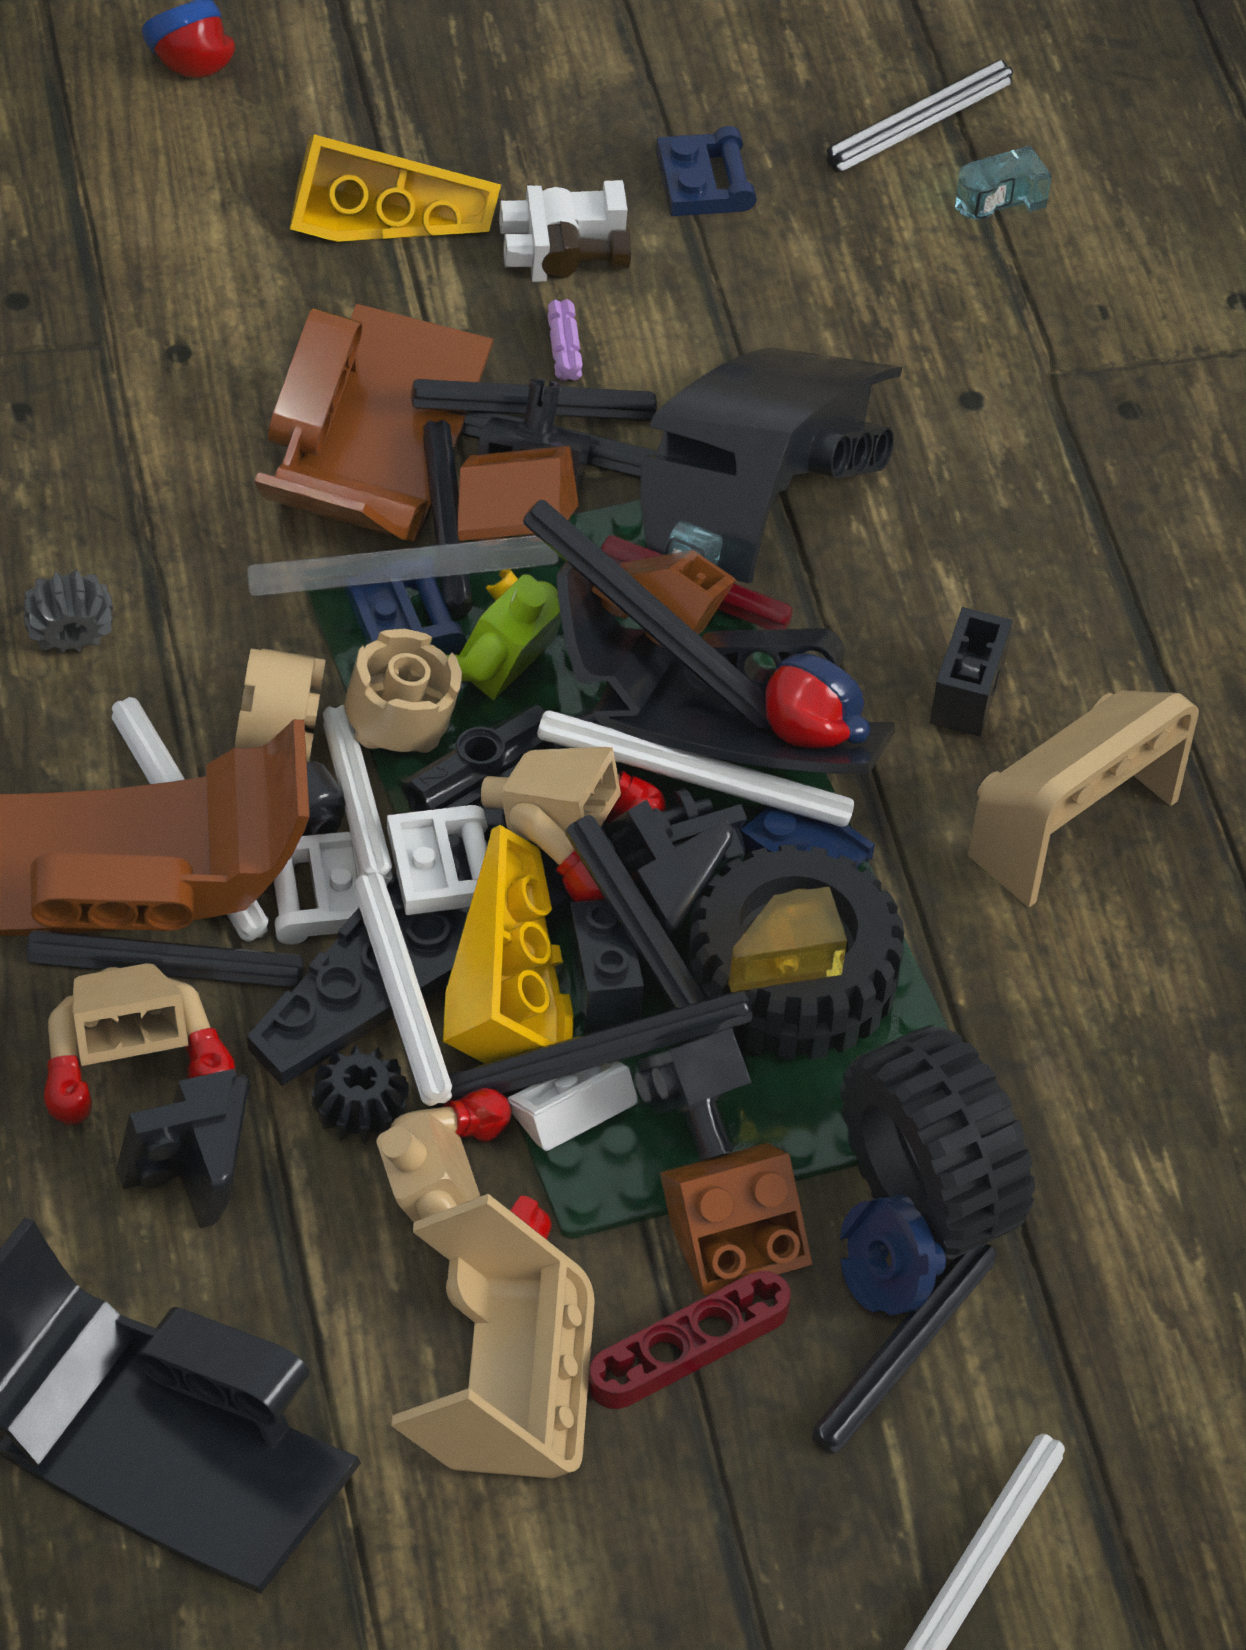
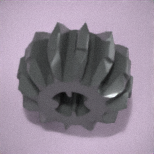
M77 569L69 575H61L55 571L53 578L36 579L35 588L25 591V601L23 603L25 629L29 633V638L38 642L40 649L47 650L56 647L59 654L64 653L67 649H76L82 652L83 646L87 644L100 645L101 636L111 633V624L113 622L112 597L108 593L107 585L100 584L96 574L81 577Z

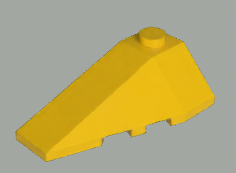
M313 134L309 136L297 184L290 230L335 242L489 232L501 184Z
M501 825L493 828L491 831L445 992L443 1042L483 1063L503 1059L572 1039L573 1009L570 994L560 993L555 966L563 963L559 945L550 943L545 916L551 912L552 907L540 848Z

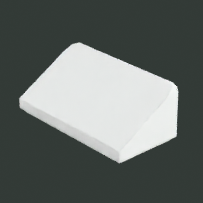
M614 1061L531 1085L508 1097V1101L515 1118L535 1143L543 1150L548 1151L634 1106L637 1103V1095L629 1067Z

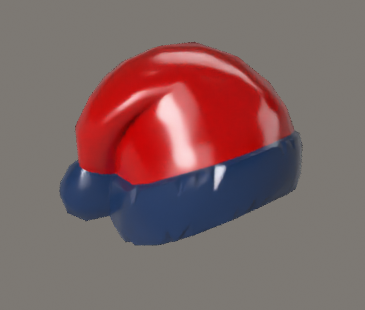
M801 653L784 659L775 668V672L771 676L766 688V718L772 731L783 741L798 747H834L844 741L852 744L862 743L867 739L871 731L869 722L861 716L864 708L863 693L856 681L840 667L816 655Z

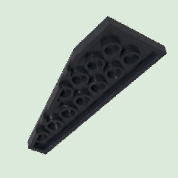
M517 765L496 777H509ZM481 785L445 808L467 805L481 807L484 810L488 825L487 830L484 832L486 845H488L492 829L499 825L507 829L504 809L484 808L481 801ZM602 824V826L600 827L601 830L603 831V833L605 834L606 838L608 839V841L610 842L611 846L613 847V849L615 850L616 854L618 855L616 849L614 848L613 844L611 843L610 839L608 838L607 834L605 833V831H604V829H603L604 825ZM457 834L448 835L458 881L472 880L463 838ZM540 848L552 907L551 912L545 916L547 924L569 911L570 902L575 901L571 899L562 881L564 876L555 870L559 865ZM395 872L392 875L393 878L386 886L423 999L448 985L470 907L406 915L397 873ZM360 907L340 928L338 939L326 953L320 952L309 964V972L292 992L287 990L247 1036L248 1050L281 1086L329 1058L333 1050L336 1052L342 1050L395 1017Z

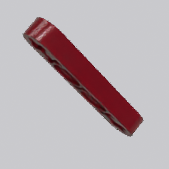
M757 1271L748 1274L602 1350L594 1357L590 1364L589 1392L592 1398L598 1404L609 1409H621L630 1406L778 1328L785 1322L789 1312L791 1293L787 1282L780 1275L770 1271ZM759 1295L763 1300L774 1298V1304L772 1307H768L762 1301L753 1305V1297ZM744 1312H746L745 1321H743V1318H742V1315H741V1314L744 1313ZM711 1316L719 1317L729 1323L731 1330L722 1336H710L705 1334L698 1324L704 1318ZM669 1342L676 1345L682 1355L676 1361L661 1362L651 1356L649 1350L657 1343ZM634 1357H636V1358L638 1359V1364H639V1365H637V1366H635V1367H634ZM607 1372H612L616 1377L626 1375V1384L620 1385L615 1379L605 1382V1375Z

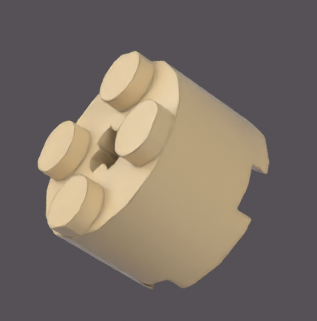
M409 629L385 630L379 633L376 641L367 644L365 648L362 645L359 649L348 685L344 709L349 723L355 729V739L364 747L369 749L384 748L397 752L418 751L427 753L438 746L440 738L447 731L460 690L462 671L457 657L453 653L447 657L442 650L430 644L432 640L430 635Z
M251 648L239 713L235 748H257L264 746L293 719L304 720L305 728L315 729L320 694L310 693V689L321 690L326 660L262 648V650ZM305 732L306 760L309 761L314 733Z

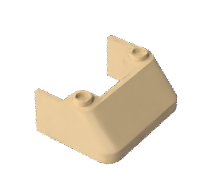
M1122 690L1115 694H1105L1097 701L1093 709L1001 773L998 771L993 772L984 779L977 791L979 799L968 856L1028 908L1037 902L1051 833L1132 776H1135L1168 805L1172 806L1178 801L1199 714L1198 707L1180 693Z
M489 1194L415 1221L413 1233L449 1260L446 1292L450 1302L475 1322L468 1389L392 1415L391 1426L455 1471L556 1478L576 1471L580 1467L583 1457L595 1303L593 1288L587 1274L577 1263Z

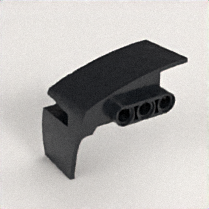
M770 347L732 359L691 383L663 405L654 414L650 427L663 430L664 434L657 454L643 456L641 464L640 499L647 549L665 555L668 541L675 537L705 551L704 558L734 577L736 581L747 584L752 583L772 502L777 493L787 490L793 475L813 472L834 478H844L878 472L886 467L894 445L893 430L891 427L866 422L865 420L871 386L887 379L901 377L902 367ZM674 540L671 541L668 549V554H672L673 549H678L683 552L694 550L702 556V552Z
M566 562L556 575L564 638L574 673L579 682L608 681L603 695L593 710L595 718L601 725L649 742L736 763L834 774H869L895 733V722H869L871 731L867 739L862 743L852 744L844 741L834 747L825 748L792 746L777 737L770 725L762 730L756 729L668 650L651 641L645 635L644 629H631L622 626L615 616L601 605L600 601L602 598L591 591L593 585L570 564ZM823 628L713 631L701 637L765 694L775 668L766 669L759 666L754 661L753 653H766L771 656L777 667L784 659L792 655L812 650L823 654L828 661L840 667L845 652L843 643L837 634Z
M24 1217L0 1248V1430L6 1433L0 1442V1453L5 1459L132 1533L212 1573L261 1594L361 1464L358 1456L289 1427L283 1412L309 1378V1369L297 1355L278 1344L182 1308H170L156 1328L120 1315L105 1300L88 1294L73 1281L42 1236L35 1222Z

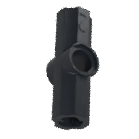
M538 704L534 707L527 705L491 728L473 727L465 730L457 740L456 749L402 781V794L406 798L412 812L443 809L481 786L486 776L496 777L517 765L524 753L531 750L549 749V742L541 740L537 734L542 715L545 711Z

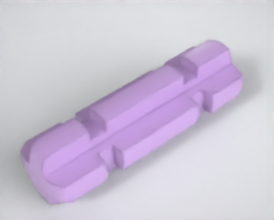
M555 299L549 303V312L547 314L549 327L551 328L550 338L553 359L556 362L554 364L555 375L563 382L568 379L576 381L582 376L581 368L583 364L579 352L580 343L577 322L574 319L576 316L575 307L568 299L561 302Z

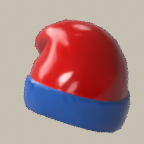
M194 0L154 16L142 26L143 39L149 50L153 54L158 55L166 67L185 77L203 78L216 74L230 62L236 49L233 38L224 34V25L221 20L222 15L213 0Z

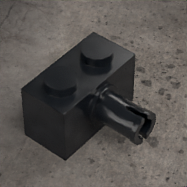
M530 379L524 422L492 417L481 430L477 455L570 446L578 493L584 482L591 436L555 428L554 420L559 392H561V384L550 380L549 386H546L544 389L546 379Z
M732 1028L701 1036L635 1060L639 1072L636 1073V1084L641 1098L647 1105H652L655 1114L674 1109L677 1110L678 1114L684 1112L699 1154V1161L735 1149L730 1141L716 1100L721 1098L720 1094L751 1083Z

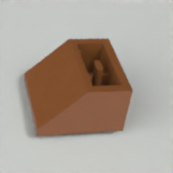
M570 446L470 455L460 467L459 541L475 540L477 546H491L505 542L506 536L525 535L527 541H542L522 521L527 511L540 499L547 501L569 520L579 506Z
M694 550L625 562L619 565L698 635L705 629L736 581L734 577ZM593 586L591 591L602 598L600 603L607 611L619 618H628V615ZM644 631L645 635H646L651 641H653V642L656 643L657 645L663 647V646H662L660 643H658L652 636H650L646 631Z
M765 1143L660 1172L672 1230L701 1294L708 1295L757 1271H770L775 1274H782L813 1265L790 1154Z

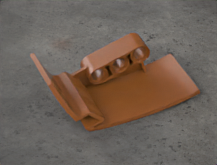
M360 304L355 305L350 319L313 308L305 322L269 426L268 441L288 447L283 463L276 471L275 477L261 472L257 473L255 484L260 495L265 500L399 539L416 542L431 509L423 426L430 420L434 422L445 420L451 427L454 451L464 426L465 416L446 412L445 410L414 408L411 402L413 381L416 379L480 382L493 346V338ZM456 411V412L468 414V412Z
M293 719L264 746L231 749L206 765V776L104 790L0 794V936L29 935L33 930L63 933L112 930L173 931L187 927L193 920L245 911L260 897L288 863L305 831L309 819L304 720Z

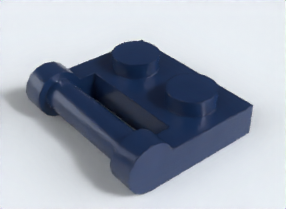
M724 126L719 128L714 134L657 137L656 154L671 216L743 212L751 209L756 204L755 189L747 181L740 153L743 142L738 128ZM710 158H723L729 183L728 189H717Z
M419 558L345 575V591L367 644L376 641L379 633L382 631L409 629L430 635L432 637L430 644L442 650L445 655L454 654L465 646L467 642L461 625L453 621L437 584L439 574L431 559ZM411 587L413 590L418 591L432 626L422 628L405 588Z

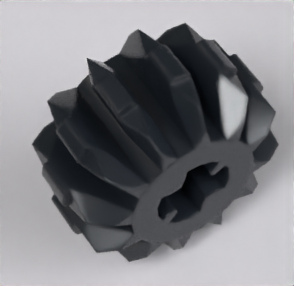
M355 1044L350 1052V1056L346 1057L333 1050L331 1058H329V1065H318V1070L315 1073L314 1089L311 1090V1103L314 1106V1111L319 1112V1121L323 1129L337 1127V1134L341 1141L351 1133L359 1134L360 1139L365 1144L370 1137V1132L375 1131L381 1134L391 1128L396 1118L406 1113L409 1084L406 1081V1076L401 1075V1067L397 1059L383 1061V1054L379 1047L369 1055L362 1054Z

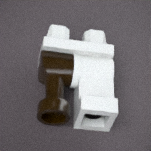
M623 180L604 181L603 191L570 192L565 188L559 187L548 188L542 191L541 185L527 186L526 200L501 201L499 225L500 233L504 234L503 256L505 267H530L532 282L547 281V274L561 276V279L569 277L577 269L579 262L608 259L609 266L612 269H629L631 240L629 230H625L628 209Z

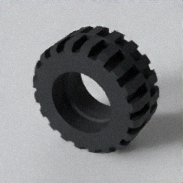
M780 845L778 851L768 852L766 847L747 853L746 861L742 862L739 858H736L721 867L720 876L716 874L710 877L701 891V897L695 901L691 916L686 967L706 999L738 990L745 991L751 1003L753 1020L749 1023L732 1027L736 1041L739 1039L745 1042L748 1051L763 1055L764 1050L778 1053V1059L792 1061L795 1059V1055L808 1054L809 1060L824 1058L828 1056V1050L833 1048L840 1053L856 1046L858 1036L862 1039L869 1037L880 1026V1020L888 1015L893 1005L904 949L903 920L897 914L898 906L892 895L887 890L881 891L882 883L868 870H865L863 873L858 871L857 863L843 855L836 859L827 855V849L811 846V851L796 850V845ZM784 934L799 935L824 944L840 959L830 965L817 969L794 970L766 961L749 946L770 936Z
M925 1026L857 1056L850 1063L842 1078L844 1082L840 1087V1098L844 1101L841 1113L843 1122L847 1124L849 1132L847 1139L850 1148L855 1152L859 1163L857 1167L862 1178L866 1179L871 1188L873 1199L896 1195L909 1197L913 1201L915 1208L927 1222L934 1241L943 1248L946 1260H951L1020 1227L1033 1206L1034 1198L1032 1194L1035 1191V1177L1030 1172L1033 1163L1030 1150L1026 1149L1023 1137L1025 1134L1020 1120H1016L1010 1107L1012 1103L1006 1091H1002L996 1082L997 1076L989 1064H984L979 1058V1052L970 1043H963L962 1036L958 1033L942 1027Z

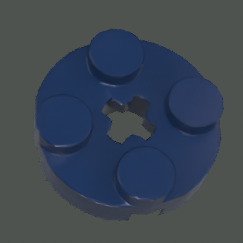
M905 1195L876 1198L858 1203L847 1214L841 1227L840 1240L848 1239V1258L840 1259L844 1279L856 1300L864 1308L872 1312L882 1310L887 1312L888 1315L910 1312L922 1306L934 1288L936 1276L943 1273L946 1258L943 1248L934 1241L927 1222L915 1208L913 1201ZM889 1251L892 1260L891 1266H889L885 1260L889 1254Z

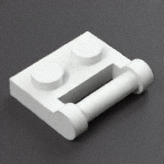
M467 805L387 815V832L406 915L470 907L487 849L484 832L487 830L488 825L484 810L481 807ZM457 834L463 838L472 880L458 881L448 835Z
M351 832L302 836L292 857L281 873L274 879L279 914L275 919L274 925L277 940L281 943L293 945L305 941L308 936L337 934L340 928L359 908L354 891L356 888L355 880L361 875ZM309 862L316 909L300 910L294 866L297 863Z

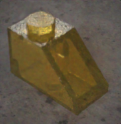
M830 887L810 890L795 889L788 893L774 895L733 947L729 974L731 992L842 975L847 938Z

